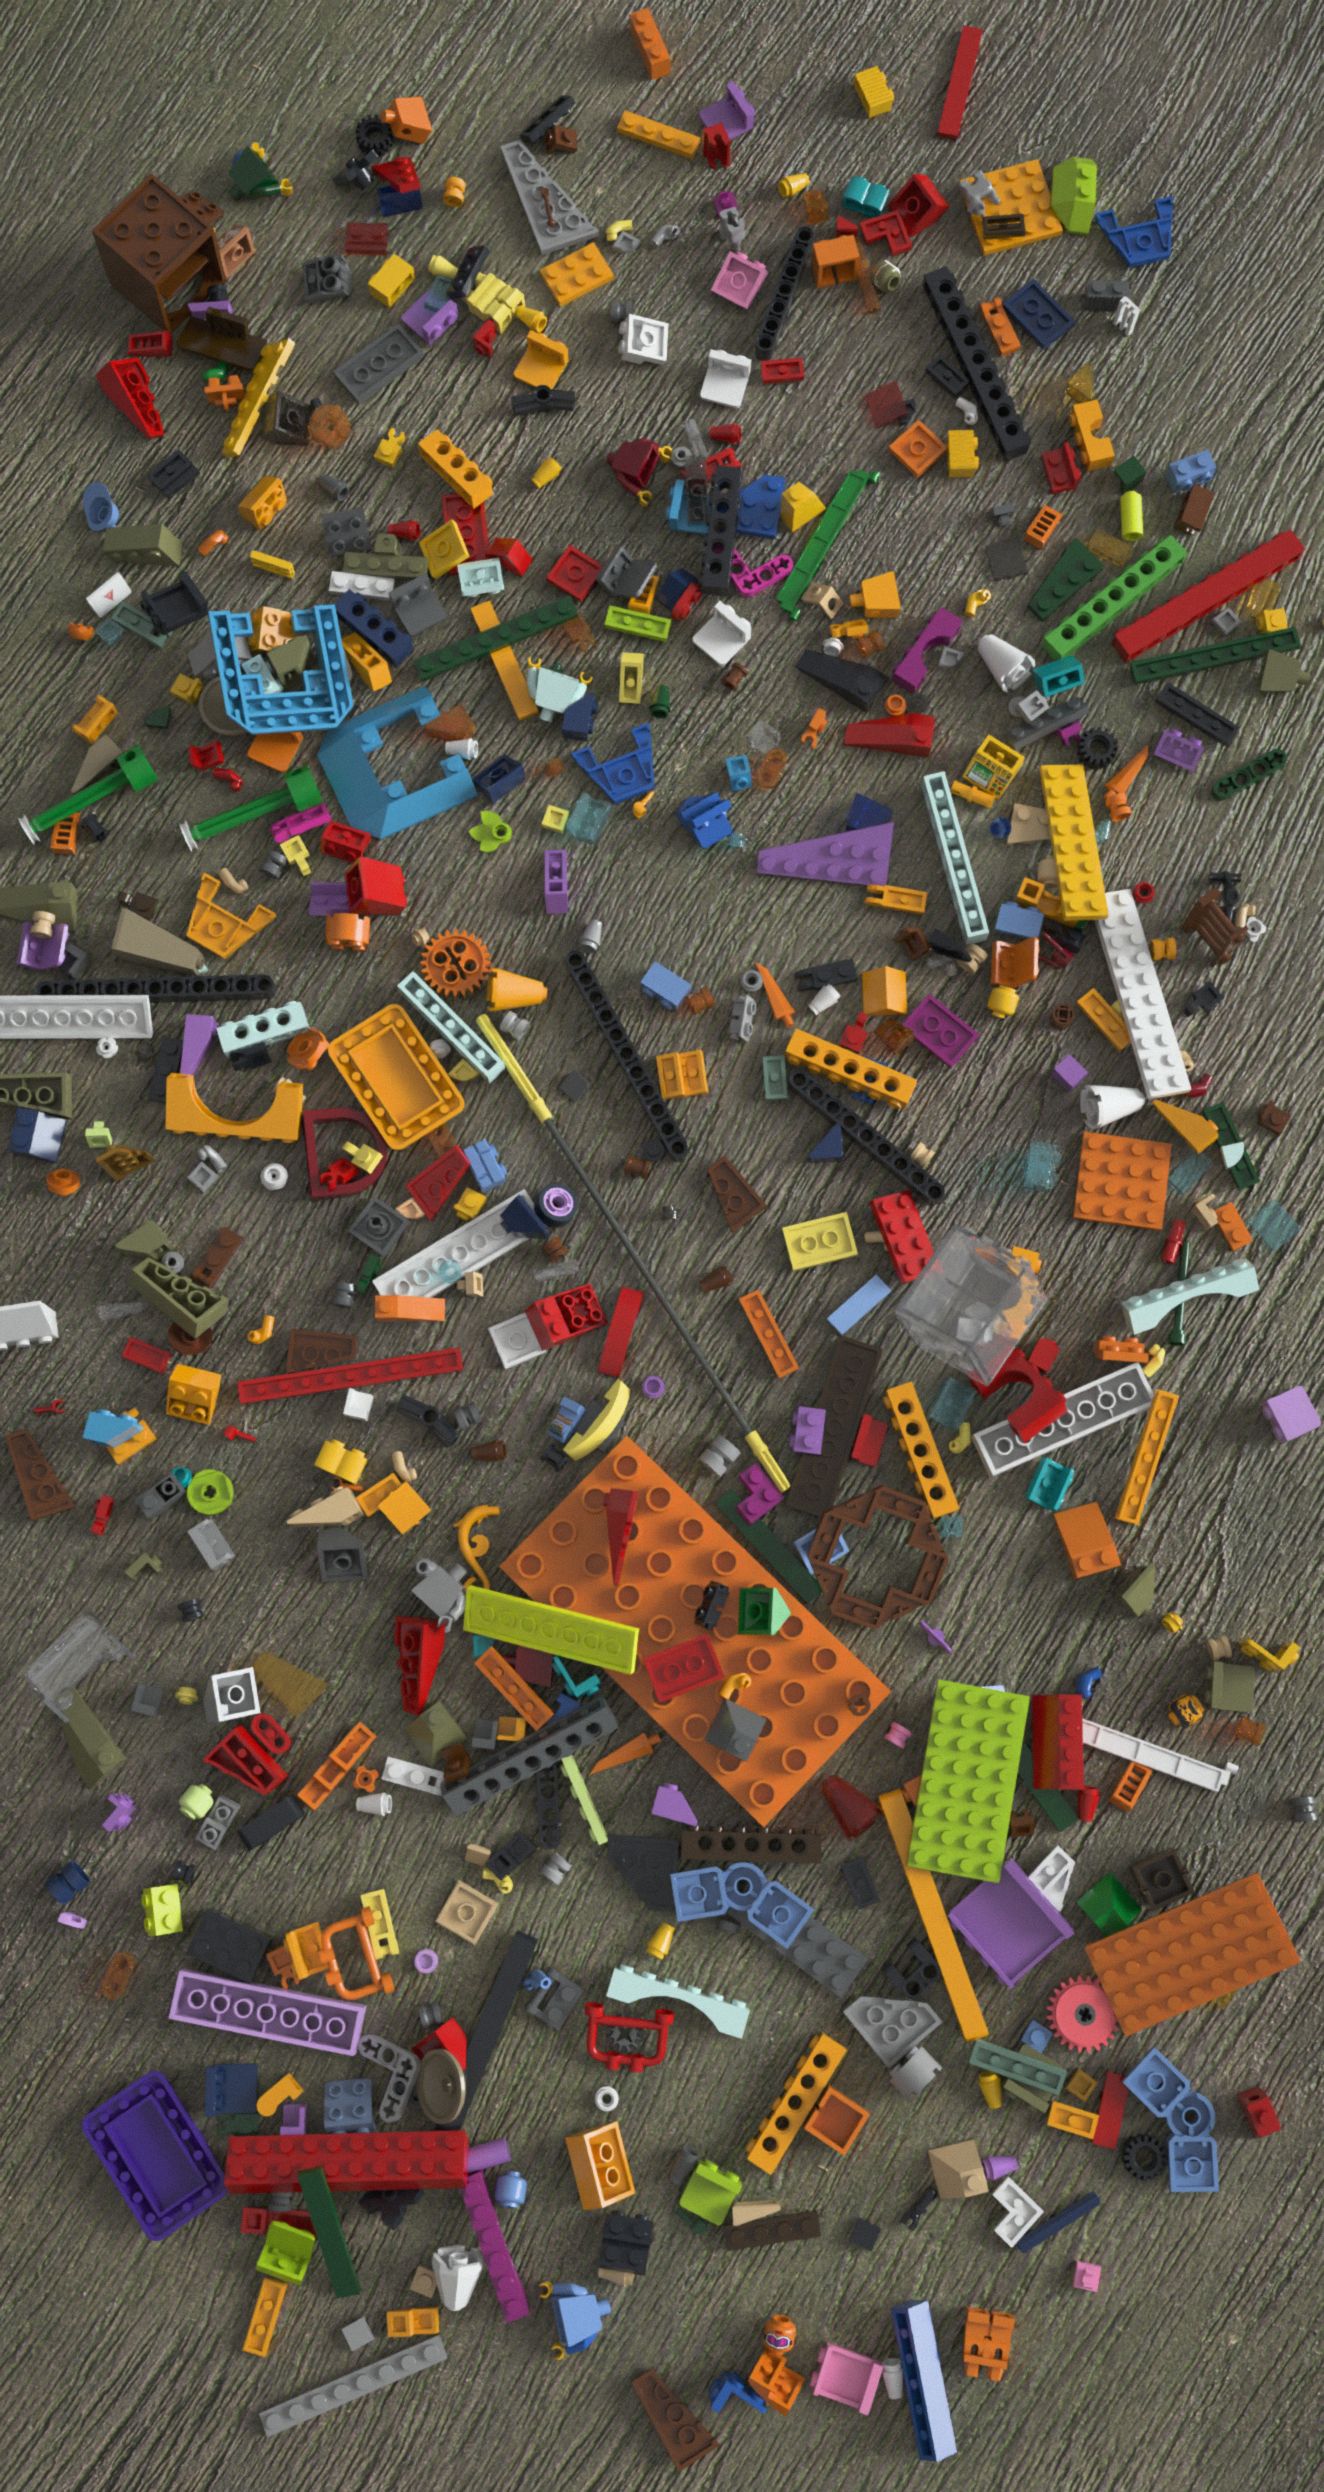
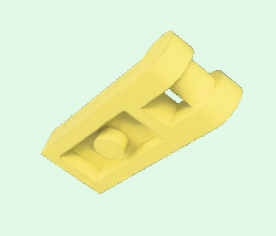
M381 1889L362 1894L363 1908L370 1906L375 1922L374 1925L368 1926L376 1960L383 1958V1955L392 1954L393 1956L399 1954L385 1890ZM387 1938L389 1944L381 1946L379 1940Z

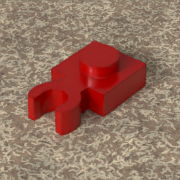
M342 1157L330 1165L326 1173L320 1175V1184L328 1182V1189H334L337 1182L344 1184L359 1174V1167Z
M102 1495L101 1500H97L94 1508L96 1520L92 1526L91 1533L103 1536L115 1499Z

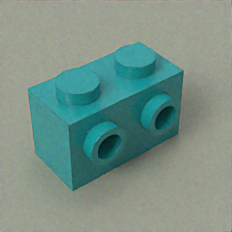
M1072 655L1032 669L1036 689L1045 698L1085 683L1082 664Z

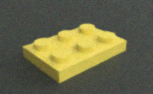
M847 1212L782 1228L793 1272L858 1256Z

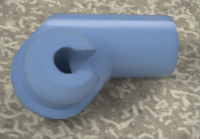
M534 1970L529 1974V1977L523 1979L522 1983L524 1989L529 1991L531 1989L535 1990L539 1986L547 1989L551 1985V1980L541 1970Z

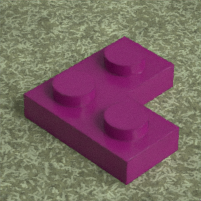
M757 1463L738 1477L751 1496L740 1503L735 1509L749 1526L785 1498Z

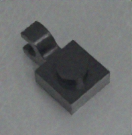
M1053 920L1050 927L1055 930L1048 928L1046 933L1052 939L1058 940V944L1061 947H1065L1069 951L1078 954L1085 935L1068 927L1063 929L1060 922Z
M1210 981L1193 993L1192 997L1195 1000L1188 1004L1183 1012L1187 1017L1193 1015L1200 1008L1206 1013L1220 1003L1224 997Z
M264 1042L243 1049L244 1054L235 1052L230 1055L235 1071H239L246 1066L254 1069L272 1062Z

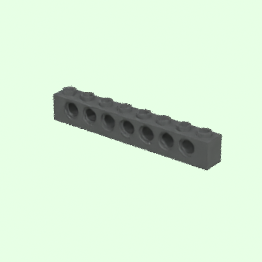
M602 1695L469 1768L468 1776L448 1784L446 1781L440 1784L442 1796L455 1816L466 1813L479 1803L486 1802L501 1791H506L514 1784L530 1778L534 1773L549 1768L556 1761L569 1757L578 1749L591 1745L600 1737L611 1734L615 1729L619 1728L616 1717Z

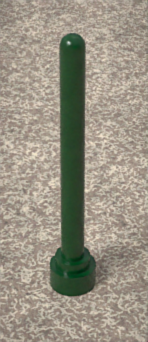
M1188 1240L1182 1241L1183 1244L1180 1249L1178 1281L1187 1279L1190 1242ZM1185 1301L1175 1307L1174 1328L1168 1334V1344L1186 1345L1185 1331L1182 1330Z

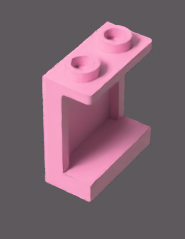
M827 2342L825 2348L821 2347L818 2354L817 2362L820 2363L818 2371H813L809 2386L812 2387L813 2395L818 2397V2394L858 2408L860 2413L869 2415L883 2370L882 2361Z

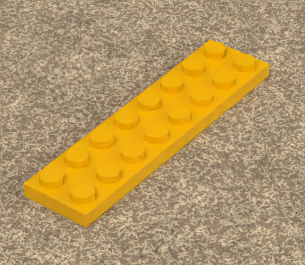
M1083 764L1041 765L1039 771L1064 921L1105 920L1108 918L1109 913Z

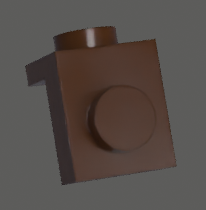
M554 125L544 138L546 153L552 154L555 149L574 154L578 149L576 131Z
M910 926L901 929L898 932L899 935L893 939L895 944H903L912 961L918 960L932 949L920 927L910 928Z

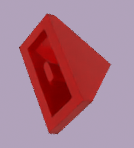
M496 538L485 555L490 559L499 558L500 565L520 577H523L533 560L519 540L511 538Z

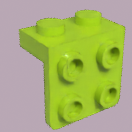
M699 2160L680 2199V2205L716 2225H721L736 2194L738 2195L742 2188V2181L739 2180L740 2177L730 2171L724 2173L717 2169L718 2165L709 2160H705V2162Z
M271 2221L266 2242L255 2270L301 2286L311 2260L316 2240L315 2235L307 2230L291 2227L282 2221Z

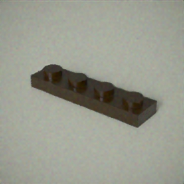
M817 2210L755 2219L738 2226H733V2223L723 2224L727 2251L821 2236Z

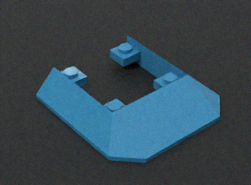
M335 604L317 605L313 609L291 611L293 633L313 634L319 670L302 671L304 691L264 694L261 674L241 675L235 637H251L253 635L250 613L230 614V610L208 612L224 707L228 718L251 735L337 728L354 705Z
M426 686L340 723L336 729H328L317 754L350 827L370 833L371 837L379 840L478 797L469 771L466 769L460 754L440 762V766L446 776L445 779L409 795L401 780L381 788L365 754L384 746L377 730L413 714H416L422 728L442 720L432 695Z

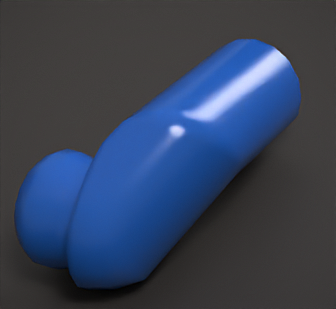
M1098 1666L1078 1677L1076 1691L1077 1694L1082 1695V1699H1088L1091 1696L1092 1682L1103 1677Z

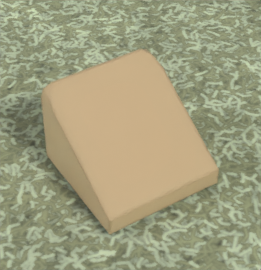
M470 1843L467 1847L465 1860L486 1867L485 1864L490 1859L492 1851L491 1849Z

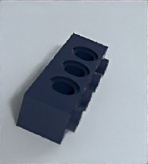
M348 589L335 603L337 618L353 632H356L396 668L414 651L412 638L406 632L401 633L396 629L397 626L392 620L383 618L381 612L372 605L370 607L360 593H354ZM356 612H364L361 616L354 615ZM372 625H379L377 629H370ZM388 638L395 639L393 642L390 643L385 642Z

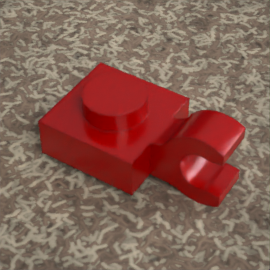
M860 1012L855 1025H847L839 1046L855 1053H860L868 1035V1032L863 1031L868 1019L867 1014Z

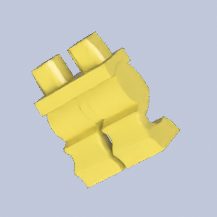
M479 272L473 283L477 287L476 290L470 289L467 297H462V300L468 304L469 311L476 314L484 322L491 318L495 323L497 332L502 334L511 324L512 318H516L517 308L521 305L525 307L524 294L517 288L513 289L509 284L506 285L502 280L495 278V275L492 273L486 276Z

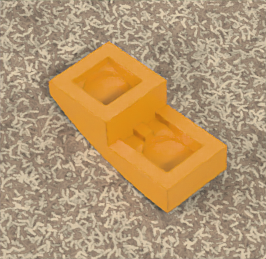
M438 2306L387 2311L388 2337L437 2334L440 2332Z

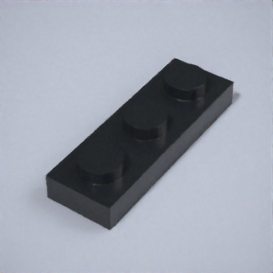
M561 95L519 134L522 141L538 142L546 130L552 129L560 117L567 115L571 111V107L576 103L573 97Z
M486 245L474 246L468 249L446 293L450 299L467 297L490 252Z
M163 1036L148 1094L149 1101L166 1104L167 1077L171 1073H179L183 1040Z

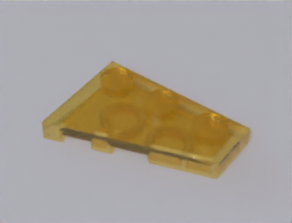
M266 1651L250 1666L253 1667L254 1674L295 1717H298L330 1686L325 1681Z

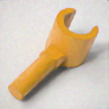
M650 791L643 800L634 804L632 812L638 819L646 814L647 810L644 806L654 795L653 791Z

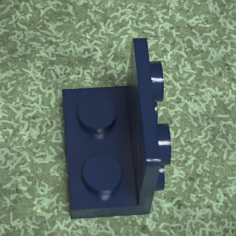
M256 2063L210 2064L206 2067L205 2117H215L217 2114L255 2113L257 2111L258 2065Z

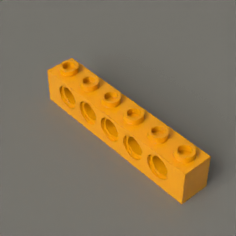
M797 1028L785 1051V1058L792 1065L807 1067L811 1073L817 1075L821 1073L828 1076L827 1078L834 1083L842 1082L848 1085V1088L853 1091H864L870 1098L886 1101L889 1106L895 1109H906L917 1084V1080ZM807 1050H811L815 1053V1055L813 1057H807L804 1054V1052ZM832 1059L835 1061V1064L828 1066L824 1061ZM848 1067L853 1068L855 1073L847 1074L844 1069ZM872 1076L876 1081L868 1083L864 1078ZM893 1085L896 1090L889 1092L885 1089V1086Z
M912 1381L886 1390V1396L883 1397L887 1410L891 1409L893 1418H891L892 1426L895 1431L898 1430L901 1439L898 1441L902 1452H907L909 1458L906 1461L910 1473L915 1474L917 1479L914 1482L918 1495H923L931 1520L958 1511L959 1507ZM902 1403L907 1404L910 1412L905 1415L901 1414L898 1410V1405ZM910 1424L916 1426L918 1430L917 1435H909L906 1432V1426ZM922 1446L925 1449V1456H916L914 1447ZM923 1467H930L933 1470L932 1478H925L922 1475ZM930 1489H939L941 1498L939 1500L932 1499L929 1494Z
M823 2032L819 2036L815 2034L808 2046L811 2048L807 2056L802 2055L796 2065V2068L799 2070L794 2077L789 2076L783 2087L786 2089L781 2098L777 2096L770 2108L773 2112L769 2119L765 2117L758 2127V2130L761 2132L756 2140L754 2138L750 2140L745 2149L748 2152L746 2155L747 2159L770 2175L847 2051L846 2047ZM817 2054L826 2056L824 2065L816 2066L813 2063V2059ZM807 2074L814 2078L813 2084L809 2087L801 2084V2078ZM797 2095L801 2098V2103L798 2107L789 2106L788 2100L791 2096ZM785 2116L788 2118L789 2122L785 2128H779L775 2125L778 2117ZM767 2137H772L776 2140L775 2146L771 2149H767L762 2145L763 2140Z

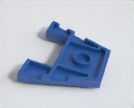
M1173 196L1154 201L1153 205L1158 220L1122 228L1118 227L1113 209L1095 213L1094 219L1129 268L1169 259L1171 253Z
M649 722L631 729V734L638 750L603 764L597 765L590 746L571 753L574 761L615 805L655 789Z

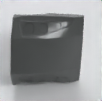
M341 254L317 257L301 263V267L304 269L306 294L304 301L306 303H315L343 295L348 296L352 291L350 269L346 259Z

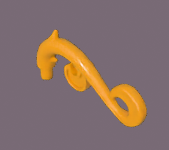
M488 1504L474 1507L453 1526L459 1527L458 1542L463 1557L483 1582V1588L490 1590L489 1580L475 1557H480L487 1553L489 1541L484 1535H475L471 1541L477 1543V1547L471 1548L468 1540L470 1528L476 1521L477 1524H480L484 1518L500 1515L499 1506L488 1507ZM475 1577L469 1578L464 1583V1586L466 1588L469 1587L477 1579Z

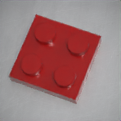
M569 545L547 575L546 581L582 603L597 582L595 578L603 565Z

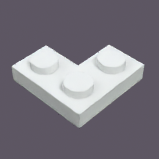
M1007 2175L992 2192V2195L1008 2210L1007 2214L993 2230L1012 2248L1044 2211Z

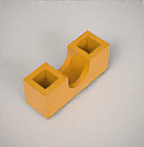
M1098 400L1073 405L1071 414H1069V424L1071 427H1074L1075 443L1077 446H1080V459L1082 464H1085L1087 472L1112 466L1115 457L1109 437L1099 439L1090 433L1092 430L1100 429L1103 420Z
M1025 877L1014 903L1019 904V907L1027 909L1028 906L1038 908L1040 913H1044V917L1075 928L1078 920L1064 921L1060 896L1048 893L1044 889V884Z

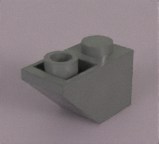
M171 1473L137 1497L135 1501L147 1518L154 1520L172 1507L186 1491L176 1476Z

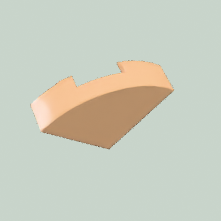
M411 1197L395 1208L398 1213L407 1219L416 1220L426 1216L414 1197Z

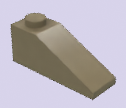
M106 734L103 737L97 738L89 748L71 789L73 795L109 776L120 766L116 756L123 752Z

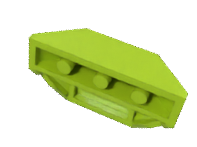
M1072 156L1053 167L1051 208L1065 226L1064 228L1067 233L1089 234L1095 207L1097 165L1092 159Z

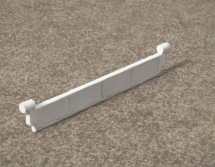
M1082 1718L1083 1744L1218 1793L1221 1785L1227 1786L1230 1773L1236 1775L1239 1766L1227 1762L1223 1770Z

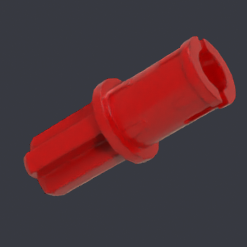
M1173 1221L1169 1236L1165 1238L1166 1246L1161 1257L1162 1262L1168 1264L1175 1263L1179 1246L1183 1244L1181 1240L1186 1228L1184 1221Z

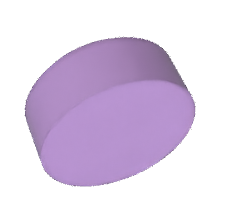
M431 1949L419 1951L414 1959L416 1969L421 1973L432 1972L438 1965L437 1954Z

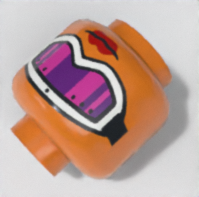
M774 2315L766 2321L763 2344L770 2349L772 2354L783 2355L784 2352H788L793 2348L796 2327L791 2322V2319L784 2315Z

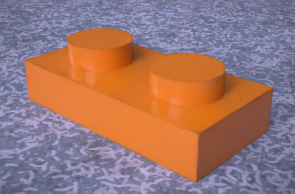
M1233 1202L1214 1210L1218 1220L1217 1226L1231 1252L1253 1241Z

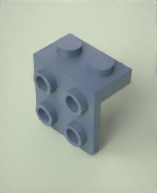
M370 2078L333 2081L325 2084L324 2128L326 2134L376 2133V2125L372 2116V2081Z

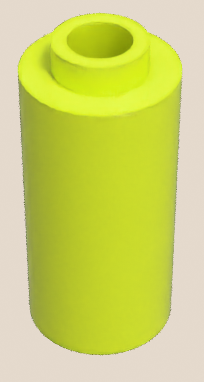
M1128 491L1120 497L1122 539L1129 542L1138 541L1143 538L1141 495L1136 491Z

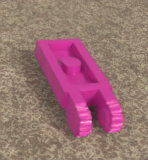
M322 803L272 824L270 832L277 843H283V841L289 840L291 836L301 834L306 830L331 821V817L325 804Z

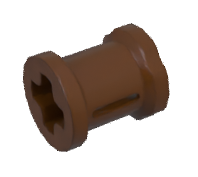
M733 662L731 670L726 677H722L721 682L730 690L736 691L742 678L746 677L749 673L742 665Z
M629 1154L624 1173L637 1174L641 1176V1179H645L651 1160L642 1161L633 1158V1155Z
M855 1695L848 1703L849 1710L855 1716H864L871 1707L869 1699L864 1695ZM858 1699H861V1702L865 1704V1708L861 1709L860 1712H857V1708L853 1707V1704L858 1702Z

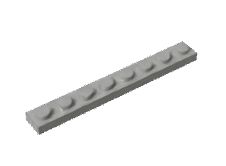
M439 2333L260 2411L259 2416L267 2437L446 2360L448 2356Z

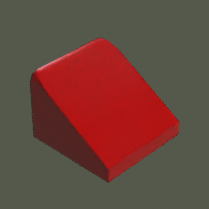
M837 216L836 238L843 235H854L856 241L858 226L841 216Z

